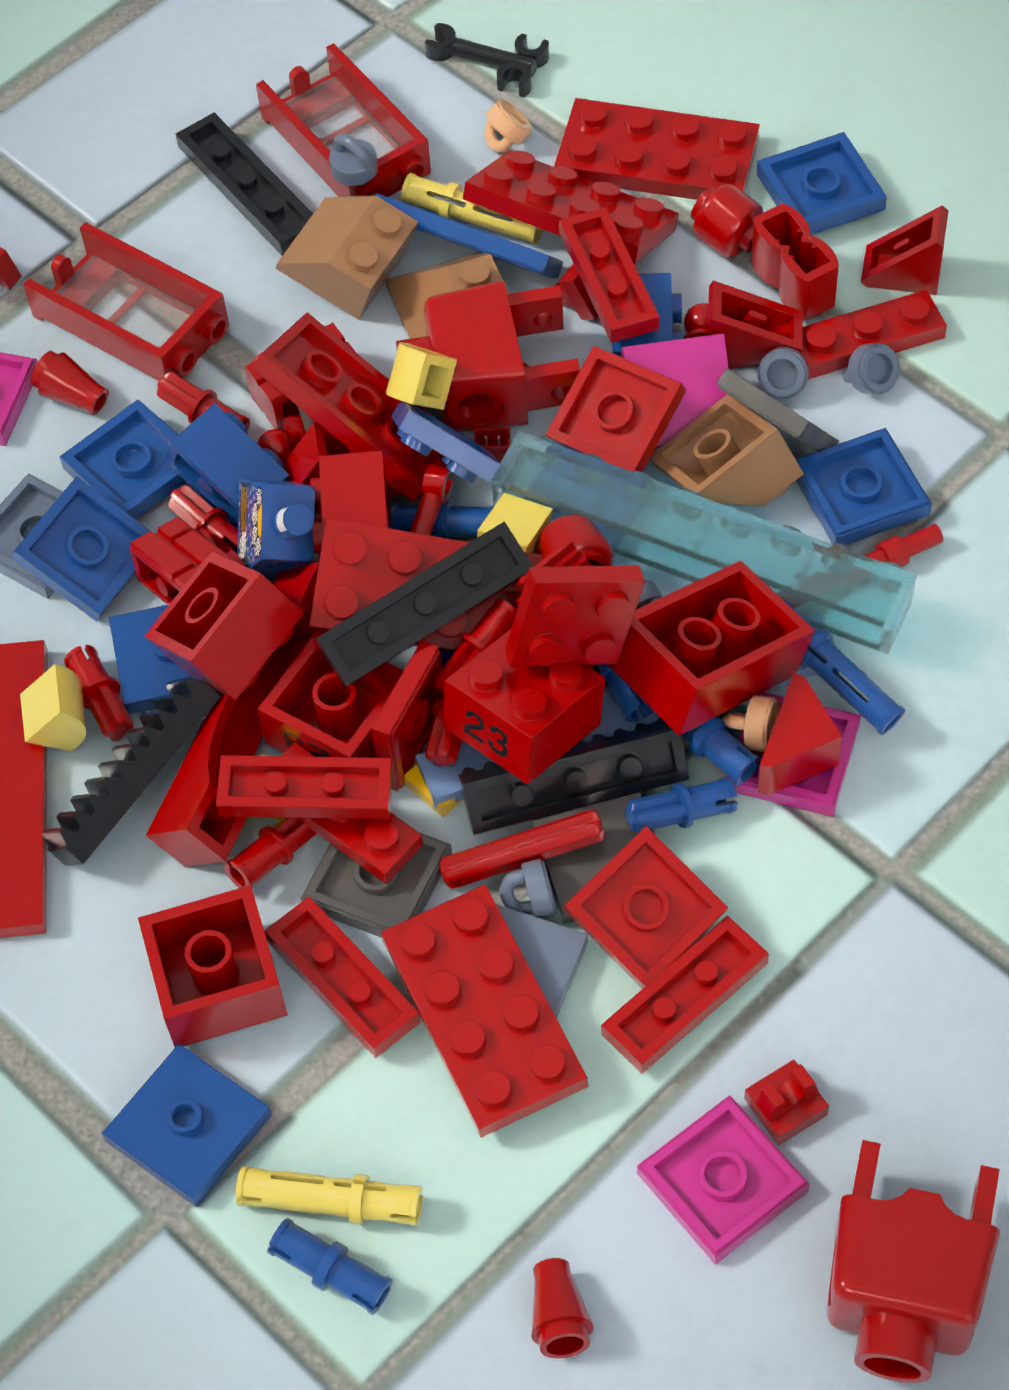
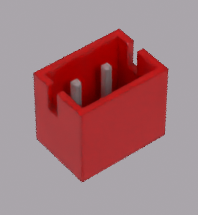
M474 428V442L491 451L501 464L500 467H511L510 428Z

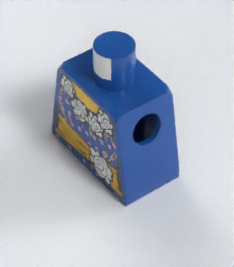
M239 479L238 556L241 558L244 566L261 573L270 581H275L279 572L311 564L314 557L312 533L315 519L314 486L290 481Z

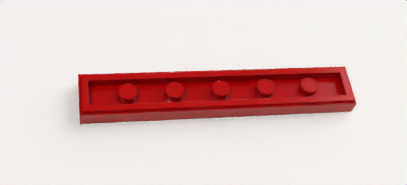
M44 640L0 644V938L46 933L47 843L42 833L47 829V746L25 742L20 697L23 691L48 670V649Z

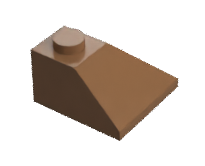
M476 252L388 278L385 281L408 338L412 339L427 336L424 305L428 298L438 294L502 281L503 279L492 255Z
M726 394L657 449L650 458L652 465L700 503L765 506L772 499L781 496L792 483L804 475L779 430L729 394Z

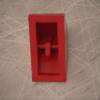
M941 205L867 244L861 283L870 288L913 293L927 289L929 294L937 295L949 211Z
M714 280L709 285L707 325L712 335L724 334L729 369L759 364L768 352L778 347H790L801 353L803 350V311Z
M793 673L760 762L758 793L769 796L839 765L842 735L804 675Z

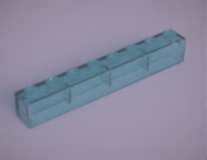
M518 431L500 463L501 466L492 479L493 506L496 505L505 492L553 508L551 522L559 517L571 514L584 516L595 523L609 542L613 553L691 582H696L741 560L782 600H788L791 606L815 628L825 629L831 634L885 654H889L912 602L917 575L905 571L895 563L880 562L858 554L845 545L831 544L803 534L793 526L778 525L753 516L743 508L720 504L704 498L696 491L679 489L654 480L646 473L632 472L607 463L599 456L582 454L560 446L547 437H535Z

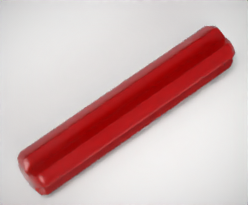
M590 809L445 856L440 860L441 874L449 888L455 889L520 868L521 863L541 859L542 861L601 842L605 838L603 823L596 810Z

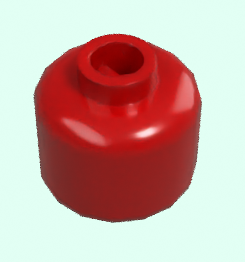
M724 184L718 188L711 186L700 195L692 208L690 217L694 221V235L714 251L727 258L734 257L743 250L749 253L752 251L753 217L763 213V208L758 202L733 185Z
M571 514L557 518L544 528L535 545V554L542 555L543 560L569 539L575 548L580 550L582 556L587 558L590 565L613 566V550L609 542L595 523L584 516Z

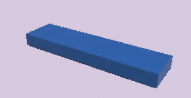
M376 193V196L417 220L418 223L415 229L480 253H489L494 258L552 279L558 278L564 262L555 257Z

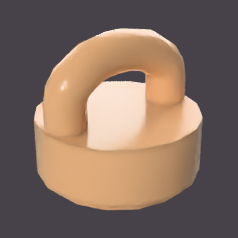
M497 100L486 112L488 122L485 126L484 136L488 146L495 152H505L514 143L521 145L532 133V125L526 116L505 100ZM496 130L504 136L501 141L496 136Z
M754 695L749 702L746 713H728L723 721L725 726L729 728L744 730V744L747 749L764 752L780 706L774 697Z

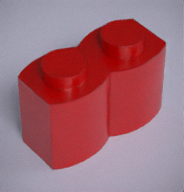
M783 203L753 217L751 254L753 268L764 282L778 289L782 303L803 311V320L805 321L835 307L839 269L838 259L834 251L824 241L810 235V228L805 218L797 210Z

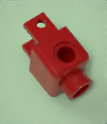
M502 280L434 295L428 298L424 305L427 336L396 341V350L400 342L409 343L457 359L444 410L440 409L443 423L458 432L474 431V428H502L528 425L527 411L562 405L580 371L578 358L529 366L522 361L517 337L564 329L563 298L560 285L507 294L505 282Z
M862 1140L852 1195L842 1196L828 1294L827 1318L833 1327L858 1334L854 1362L863 1371L890 1381L902 1383L925 1382L931 1378L935 1352L961 1355L969 1349L974 1331L981 1315L1000 1235V1230L991 1225L1000 1169L980 1166L974 1186L969 1219H965L954 1214L945 1205L941 1195L937 1193L909 1188L902 1196L891 1200L871 1198L881 1143Z

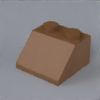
M378 196L325 197L278 261L275 269L359 320L386 282L385 280L389 278L405 255L418 221Z

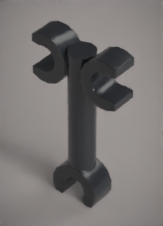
M436 23L434 26L435 41L429 39L425 41L426 57L430 60L444 61L452 56L496 67L498 68L497 90L503 91L509 82L518 81L520 97H526L531 92V77L534 76L537 68L544 66L549 60V41L544 39L538 48L530 50L527 45V35L523 33L515 40V53L458 38L454 28L444 23Z

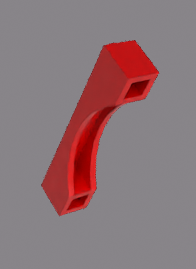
M319 562L279 572L273 585L302 610L304 614L294 625V631L290 639L284 645L276 648L262 666L257 681L249 689L243 691L237 700L220 691L218 692L221 698L207 713L146 834V837L184 867L226 862L247 817L218 816L216 799L221 755H255L263 736L257 708L317 631L309 629L308 626Z

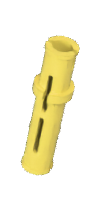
M409 173L404 181L401 190V202L410 203L437 212L439 216L453 220L456 218L492 231L529 241V243L535 245L543 233V229L463 200L464 190L461 184L450 182L448 185L419 177L413 173ZM434 196H439L456 203L464 204L466 206L462 207L456 204H452L450 202L434 198ZM483 210L489 213H493L511 219L512 221L509 222L497 217L481 213L480 211Z
M242 1166L236 1184V1204L238 1206H260L277 1208L279 1210L348 1217L350 1223L361 1225L366 1219L418 1226L422 1212L423 1187L419 1185H396L370 1181L369 1175L356 1174L353 1179L334 1178L323 1175L272 1171Z

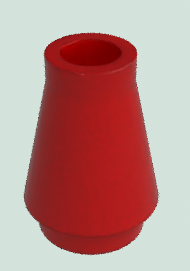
M53 351L46 352L37 362L32 372L31 384L38 388V393L42 397L85 410L92 415L98 414L107 402L109 390L93 379L65 352L59 354Z
M562 1258L542 1260L533 1268L535 1284L531 1338L539 1345L540 1352L546 1357L559 1359L578 1355L590 1345L589 1335L594 1329L593 1323L571 1275L569 1262Z

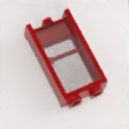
M334 43L326 47L330 74L311 84L309 73L303 66L294 67L289 73L290 96L281 99L264 80L256 84L261 118L267 124H272L338 197L376 196V193L389 197L402 190L404 181L409 173L422 178L431 174L428 139ZM338 134H347L355 139L365 140L375 147L378 158V171L372 180L362 185L349 186L337 182L332 177L329 155L334 147V138Z
M87 222L80 227L86 255L74 267L72 266L71 259L63 254H58L54 257L51 263V270L56 286L52 290L30 278L23 284L34 318L40 321L45 319L158 381L168 372H175L181 377L188 375L195 367L197 360L212 344L219 342L223 338L227 328L230 326L223 293Z

